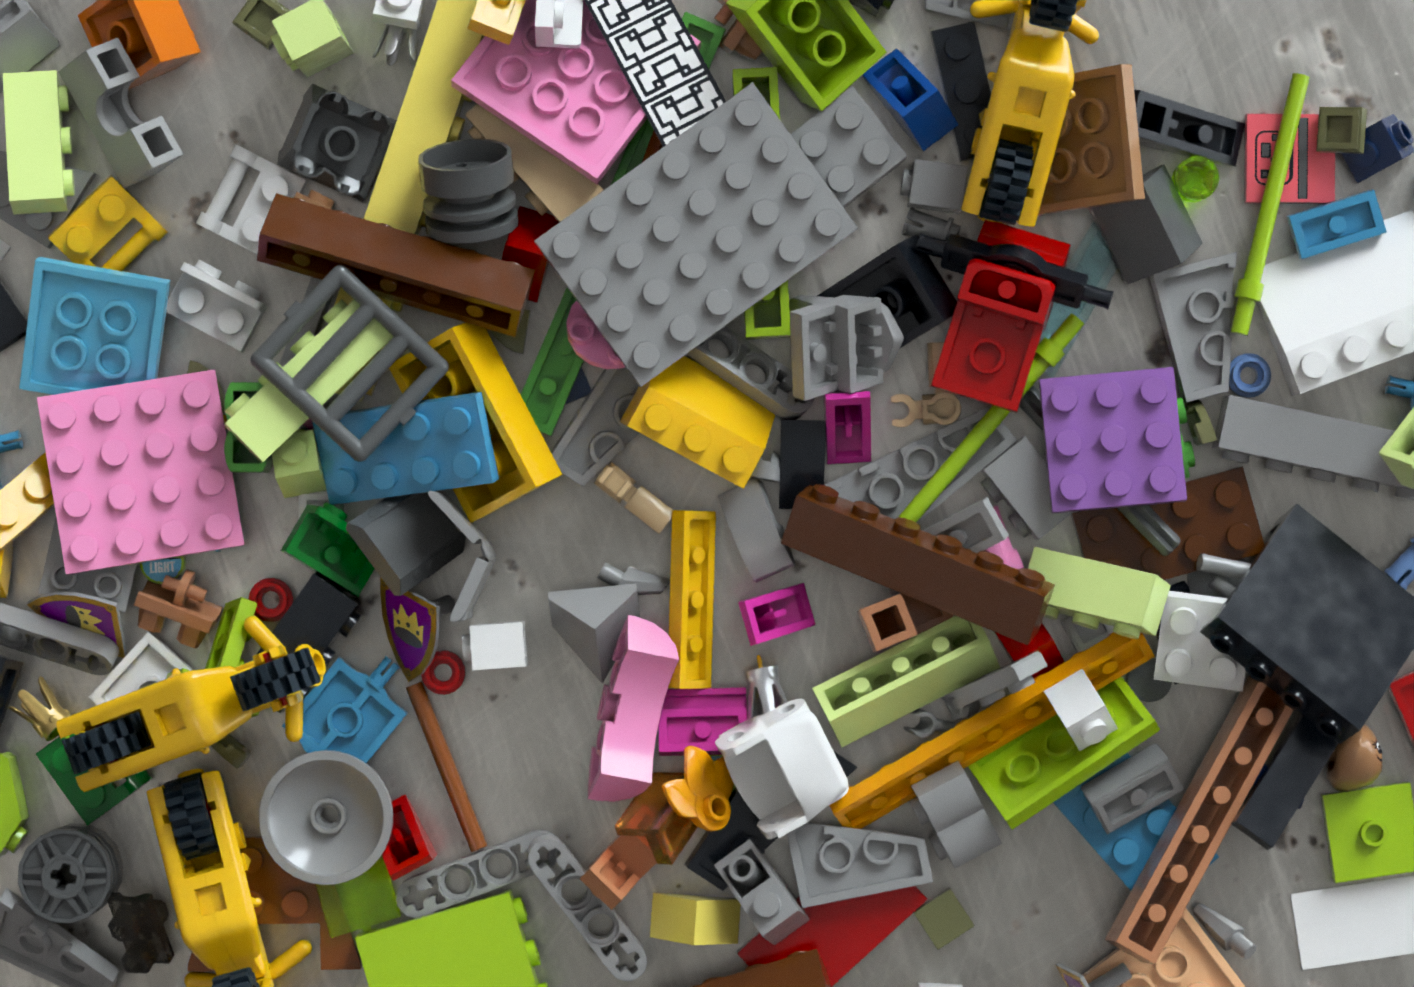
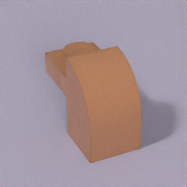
M902 593L857 611L873 653L914 637L953 617V614Z
M646 808L589 865L588 870L581 876L580 880L591 890L594 896L612 910L623 900L640 878L666 854L678 838Z

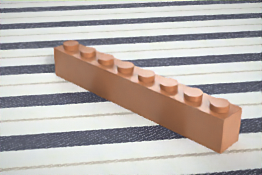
M1250 676L1248 677L1243 686V692L1240 691L1104 939L1141 962L1156 963L1293 712V709L1284 704L1281 696L1266 684L1258 682Z

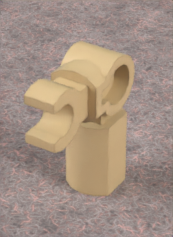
M944 342L927 343L929 387H931ZM935 388V394H922V400L915 401L911 396L905 394H897L891 397V402H904L909 407V414L906 418L892 420V425L896 427H907L916 419H923V425H949L957 421L961 415L962 406L957 396Z
M610 461L597 477L594 484L618 503H621L622 500L626 501L627 504L624 507L660 534L671 520L673 509L642 485L637 489L634 486L637 481Z

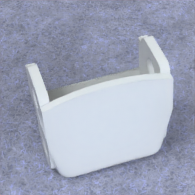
M800 698L788 701L767 713L749 718L720 734L719 738L715 741L716 747L723 755L727 770L736 789L747 806L760 819L757 826L767 839L781 838L804 825L824 808L842 798L849 790L848 779L817 717L810 711L805 699Z

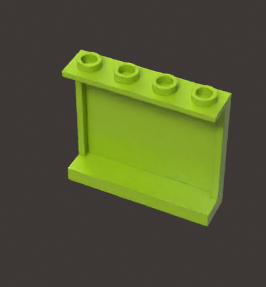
M507 889L504 893L378 930L373 928L363 931L355 937L369 987H548L547 982L540 984L538 982L534 967L541 965L539 952L534 939L526 940L522 924L529 922L522 897L514 898L512 889Z

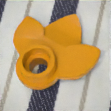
M694 746L685 747L684 779L671 780L662 784V789L668 803L680 817L690 818L697 827L706 831L721 830L730 820L731 806L728 799L732 793L734 783L729 775L724 758H718L713 762L706 751Z

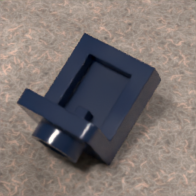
M1392 114L1366 128L1364 154H1341L1357 183H1360L1414 153V148L1411 145L1413 143V136L1405 122L1402 120L1398 121L1397 117Z

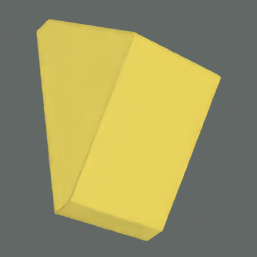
M653 892L650 937L689 945L738 944L741 904L736 898Z

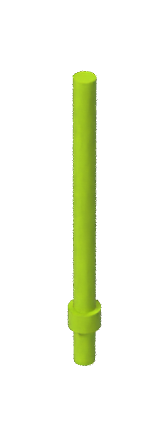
M1292 74L1243 279H1238L1234 297L1238 298L1230 332L1248 336L1255 303L1261 302L1264 284L1260 282L1310 77L1307 75Z
M1071 313L1049 339L1044 337L1039 343L1023 396L1049 366L1052 368L1056 366L1065 355L1062 350L1085 325L1074 314ZM992 406L898 517L917 523L1011 411Z

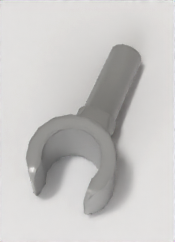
M919 708L911 712L913 715L920 716L919 724L915 728L904 727V730L921 738H927L934 732H947L955 727L957 722L936 719L932 713Z

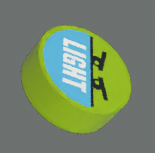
M179 556L140 563V568L148 580L162 584L166 575L178 579L183 574L186 566V557Z

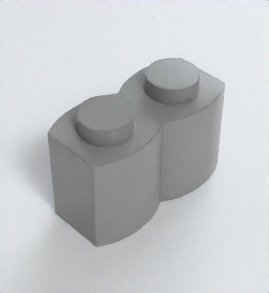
M959 761L911 785L917 798L910 801V804L921 825L930 821L935 834L928 838L940 861L949 857L954 868H957L1002 844Z

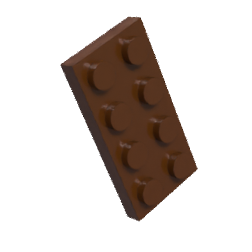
M1243 466L1185 482L1186 502L1149 505L1180 537L1181 542L1179 546L1167 556L1161 555L1117 508L1072 513L1071 517L1082 557L1156 574L1163 580L1197 571L1196 563L1201 553L1231 560L1259 554L1265 544Z

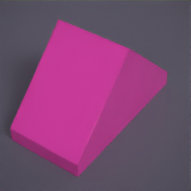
M870 391L852 394H825L823 396L824 420L826 421L827 464L871 462Z
M804 583L738 601L750 646L816 625Z

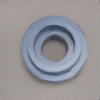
M1247 353L1237 356L1230 362L1229 387L1235 394L1251 398L1262 394L1268 388L1271 381V370L1268 363L1262 357ZM1245 367H1249L1255 372L1256 378L1252 384H1245L1240 378V373Z

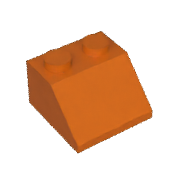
M97 0L78 14L91 47L119 38L140 76L130 84L128 90L177 69L201 52L178 0Z

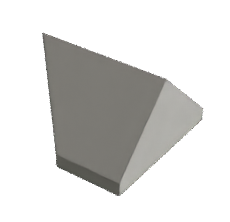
M636 583L548 592L552 627L603 684L615 663L612 660V655L627 616L632 615L640 618Z

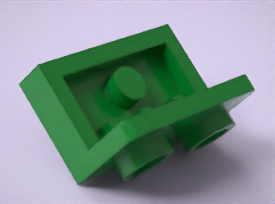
M327 502L322 507L307 505L280 551L351 595L359 597L375 568L347 532V522L345 520L348 515Z

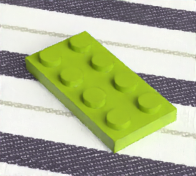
M1122 676L1097 691L1118 727L1117 730L1108 734L1101 742L1092 744L1079 751L1058 715H1055L968 766L1011 830L1160 731L1155 719Z

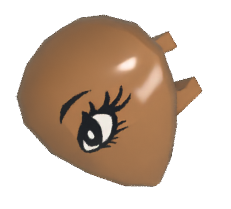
M1364 724L1356 734L1343 743H1338L1328 759L1330 761L1326 768V776L1329 783L1338 791H1351L1372 784L1382 772V749L1372 730Z

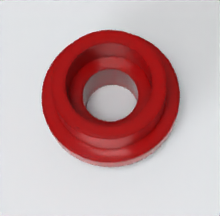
M265 578L252 587L248 600L257 603L254 613L256 617L262 621L276 622L282 619L292 605L293 593L284 581L277 578ZM269 591H273L279 596V604L273 609L268 608L264 604V596Z
M436 651L433 661L421 675L422 681L433 693L440 695L453 693L464 682L466 675L465 665L461 658L451 651ZM440 664H447L452 670V675L447 681L439 680L435 674V670Z

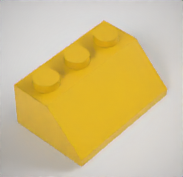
M683 356L645 385L638 387L620 422L744 489L766 448L775 414L704 366Z

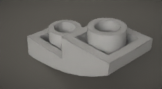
M755 478L747 482L744 489L738 486L718 495L734 541L753 581L759 582L796 565L790 547L781 544L784 529L781 524L776 522L762 481Z

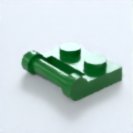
M59 736L36 753V756L87 826L152 780L147 770L125 777L127 781L119 787L112 782L88 792H83L79 788L75 777L89 771L74 775L62 744V740H65V738L60 739Z

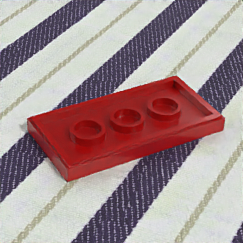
M916 886L806 907L803 909L810 920L779 943L773 945L758 932L737 951V954L748 966L778 961L787 958L788 955L797 951L817 949L827 969L832 987L928 899ZM798 895L796 899L801 905L800 897Z

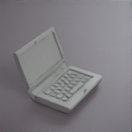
M429 491L430 499L436 503L473 544H480L482 542L480 548L483 556L476 558L450 615V621L452 622L464 621L473 617V609L496 561V553L489 539L473 522L470 523L467 515L449 496L441 492Z

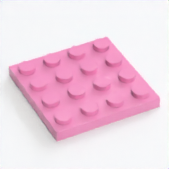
M526 0L510 44L507 45L485 36L451 79L452 87L598 185L647 120V116L584 0L580 48L536 47V0ZM691 35L699 50L701 48V41Z
M215 369L37 397L66 575L244 546L233 473L230 472L224 454L226 431Z

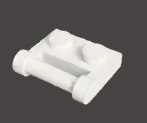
M235 144L230 154L233 160L206 213H200L196 224L258 254L260 231L275 194L294 198L296 192L302 194L308 181ZM251 167L259 171L260 174L232 227L222 222V219L246 171Z

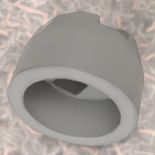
M773 451L769 462L762 460V454L750 478L780 483V456Z

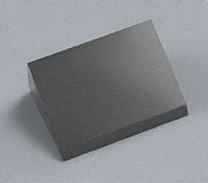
M1160 165L1143 175L1145 199L1088 208L1125 284L1134 283L1182 264L1203 244L1165 165Z

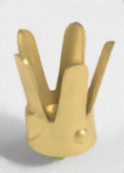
M40 676L38 678L40 691L50 710L26 690H20L18 697L22 701V709L28 715L13 706L8 708L32 723V727L41 738L44 737L46 741H51L59 735L56 727L57 721L70 716V712L59 705L48 684Z

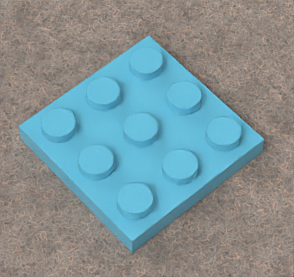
M38 257L34 265L19 389L56 395L157 379L171 280Z

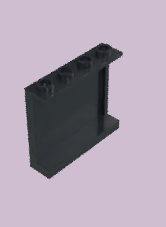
M1296 504L1274 524L1270 530L1272 536L1217 615L1200 630V633L1210 640L1215 649L1221 653L1228 654L1242 665L1250 677L1266 684L1281 696L1285 705L1301 712L1316 724L1317 729L1324 736L1334 739L1341 744L1361 730L1414 649V596L1300 505Z

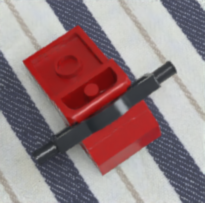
M985 220L977 241L950 234L946 242L921 233L916 245V252L942 258V268L964 275L957 297L958 301L931 387L1017 413L1042 333L1045 332L1054 302L1078 309L1083 301L1108 310L1114 291L1087 284L1088 275L1065 268L1071 244L1022 229Z

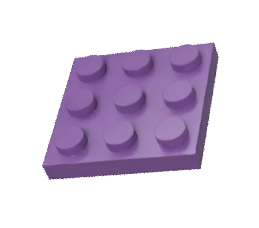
M1174 367L1039 379L1052 514L1187 501Z

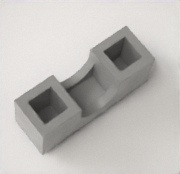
M119 38L85 50L59 71L60 76L124 188L156 175L184 155L162 116L144 122L133 112L128 100V89L130 84L140 76Z

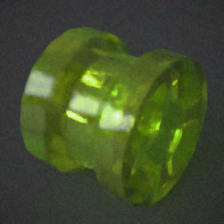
M1192 156L1177 165L1171 179L1183 201L1196 203L1206 199L1217 189L1219 172L1215 164L1208 158Z

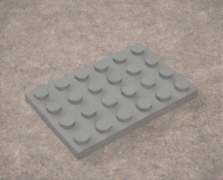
M752 82L541 235L534 243L631 376L642 387L853 233L858 227Z

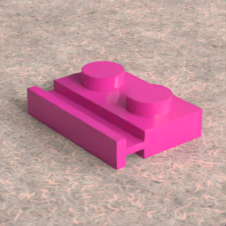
M746 687L668 689L658 725L659 756H684V749L687 746L698 747L709 755H722L715 745L719 735L747 720Z

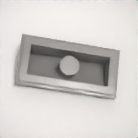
M1158 744L1150 745L1081 786L1085 798L1107 835L1184 790L1168 757Z

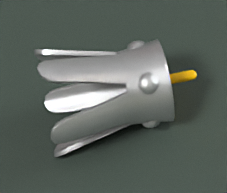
M386 24L372 58L378 55L388 33L385 45L386 64L393 65L397 59L404 33H407L409 62L412 67H415L417 62V30Z
M757 655L758 668L744 671L749 688L747 719L761 715L762 707L764 713H767L787 702L779 684L778 665L763 667L760 655Z

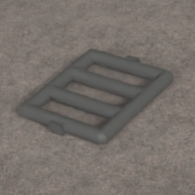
M343 265L335 266L301 303L295 301L283 314L286 319L250 358L251 364L348 455L358 462L365 461L400 423L404 426L416 413L414 407L441 380L449 369L448 362ZM341 287L361 306L292 378L273 358ZM375 318L394 337L325 409L306 390L371 320ZM408 349L427 368L359 440L340 420Z

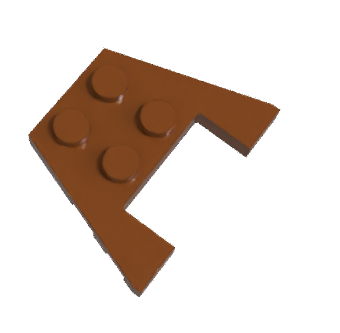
M245 836L246 848L240 849V851L251 858L249 868L245 871L251 897L260 898L262 901L260 906L254 908L258 924L318 923L320 924L321 970L361 969L362 961L360 954L357 951L351 934V927L347 916L343 911L336 890V884H313L290 875L273 860L261 836ZM191 953L188 962V972L215 971L208 969Z

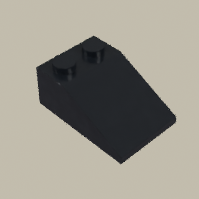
M916 235L896 244L817 295L833 298L841 295L881 298V303L889 308L904 336L900 349L952 317L957 304V300L929 255L915 251L918 242Z

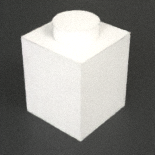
M525 621L470 625V634L462 635L464 662L472 661V671L526 667L528 665Z
M1083 669L1044 691L1079 751L1092 744L1101 742L1108 734L1118 729Z

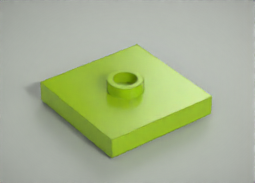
M1410 782L1320 794L1334 883L1414 872V804Z

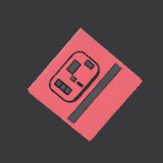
M1283 114L1245 115L1244 203L1262 202ZM1301 114L1280 204H1326L1335 201V153H1320L1316 151L1319 114Z

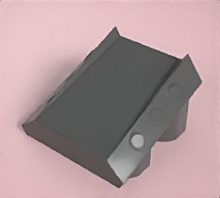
M312 84L303 95V101L283 147L279 151L277 165L363 202L386 153L397 120L353 102L335 91H328Z
M428 492L384 498L346 525L347 532L394 596H401L425 578H429L463 553L466 536L459 532L449 517L430 499Z

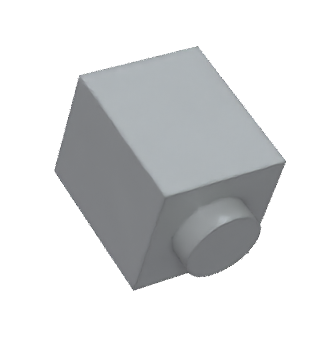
M915 159L912 170L904 169L900 195L908 196L907 207L960 214L965 194L968 166Z

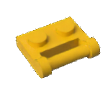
M110 175L48 235V239L73 263L97 267L90 259L131 219L135 218L143 227L101 267L123 271L155 239L159 242L168 231Z

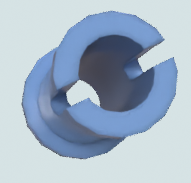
M1413 537L1409 540L1412 544L1389 568L1384 570L1392 580L1405 590L1414 580Z

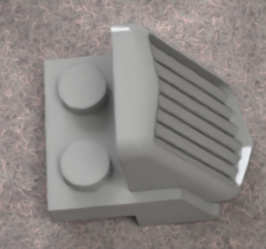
M800 295L789 300L793 397L806 401L836 390L852 394L883 383V373L890 369L902 345L904 336L889 308L881 303V298L841 295L835 298Z

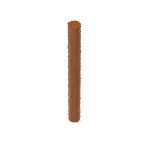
M421 681L406 687L407 693L470 851L473 852L487 846V843L424 685Z

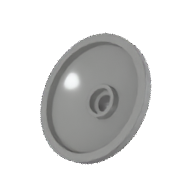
M313 751L292 759L282 766L271 778L260 802L259 827L267 851L273 860L287 873L302 881L313 884H339L362 875L381 857L392 833L393 806L384 782L367 763L353 755L340 751ZM332 806L337 810L338 818L336 821L329 822L324 818L323 810L325 807Z

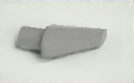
M608 563L604 564L597 577L611 586L636 583L638 595L661 594L670 583L668 578L628 567L624 573Z
M1197 904L1193 908V914L1225 951L1233 949L1245 960L1254 954L1256 945L1244 936L1243 927L1203 904Z

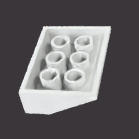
M1412 210L1383 220L1386 233L1304 259H1299L1298 254L1295 253L1264 266L1260 282L1264 284L1261 302H1257L1292 396L1305 393L1414 352V213Z

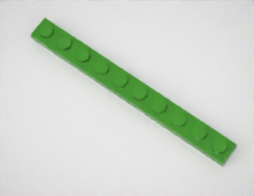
M685 12L682 20L689 33L701 41L699 52L710 69L726 29ZM648 118L628 143L611 185L642 163L654 131ZM568 288L564 292L521 392V397L539 431L551 437L584 363V360L576 355L568 341L566 322L571 306L577 301Z

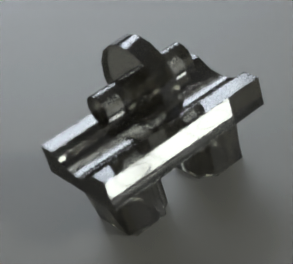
M112 892L107 900L113 915L108 927L112 937L124 944L126 952L122 956L121 961L125 971L128 973L147 974L154 963L170 964L175 954L163 925L169 916L166 903L162 900L154 899L152 893L128 897L123 896L120 892Z

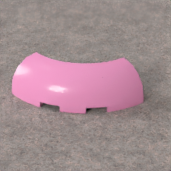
M632 615L627 616L612 655V660L615 663L611 672L610 685L604 684L597 720L603 722L597 735L596 747H592L588 780V799L615 802L631 799L643 793L652 784L653 758L659 720L672 675L679 662L676 645L664 630L653 622Z

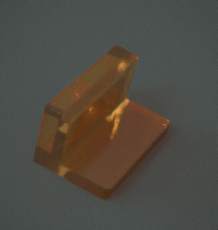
M653 772L652 784L643 793L633 798L614 826L617 835L646 836L657 864L673 865L698 828L690 818L680 817L672 809L662 789V784L665 782L684 779V773Z

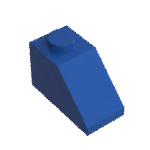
M897 48L862 75L902 130L923 151L959 125L939 90Z

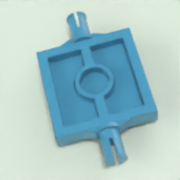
M385 656L369 676L358 672L341 657H338L324 674L322 683L318 687H314L303 700V736L299 740L303 749L307 753L320 750L340 751L368 763L408 714L389 697L384 688L395 672L400 669V666L394 662L385 674L382 675V672L392 662V659Z

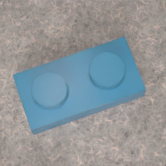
M1372 189L1286 216L1299 259L1314 256L1387 232L1375 190Z

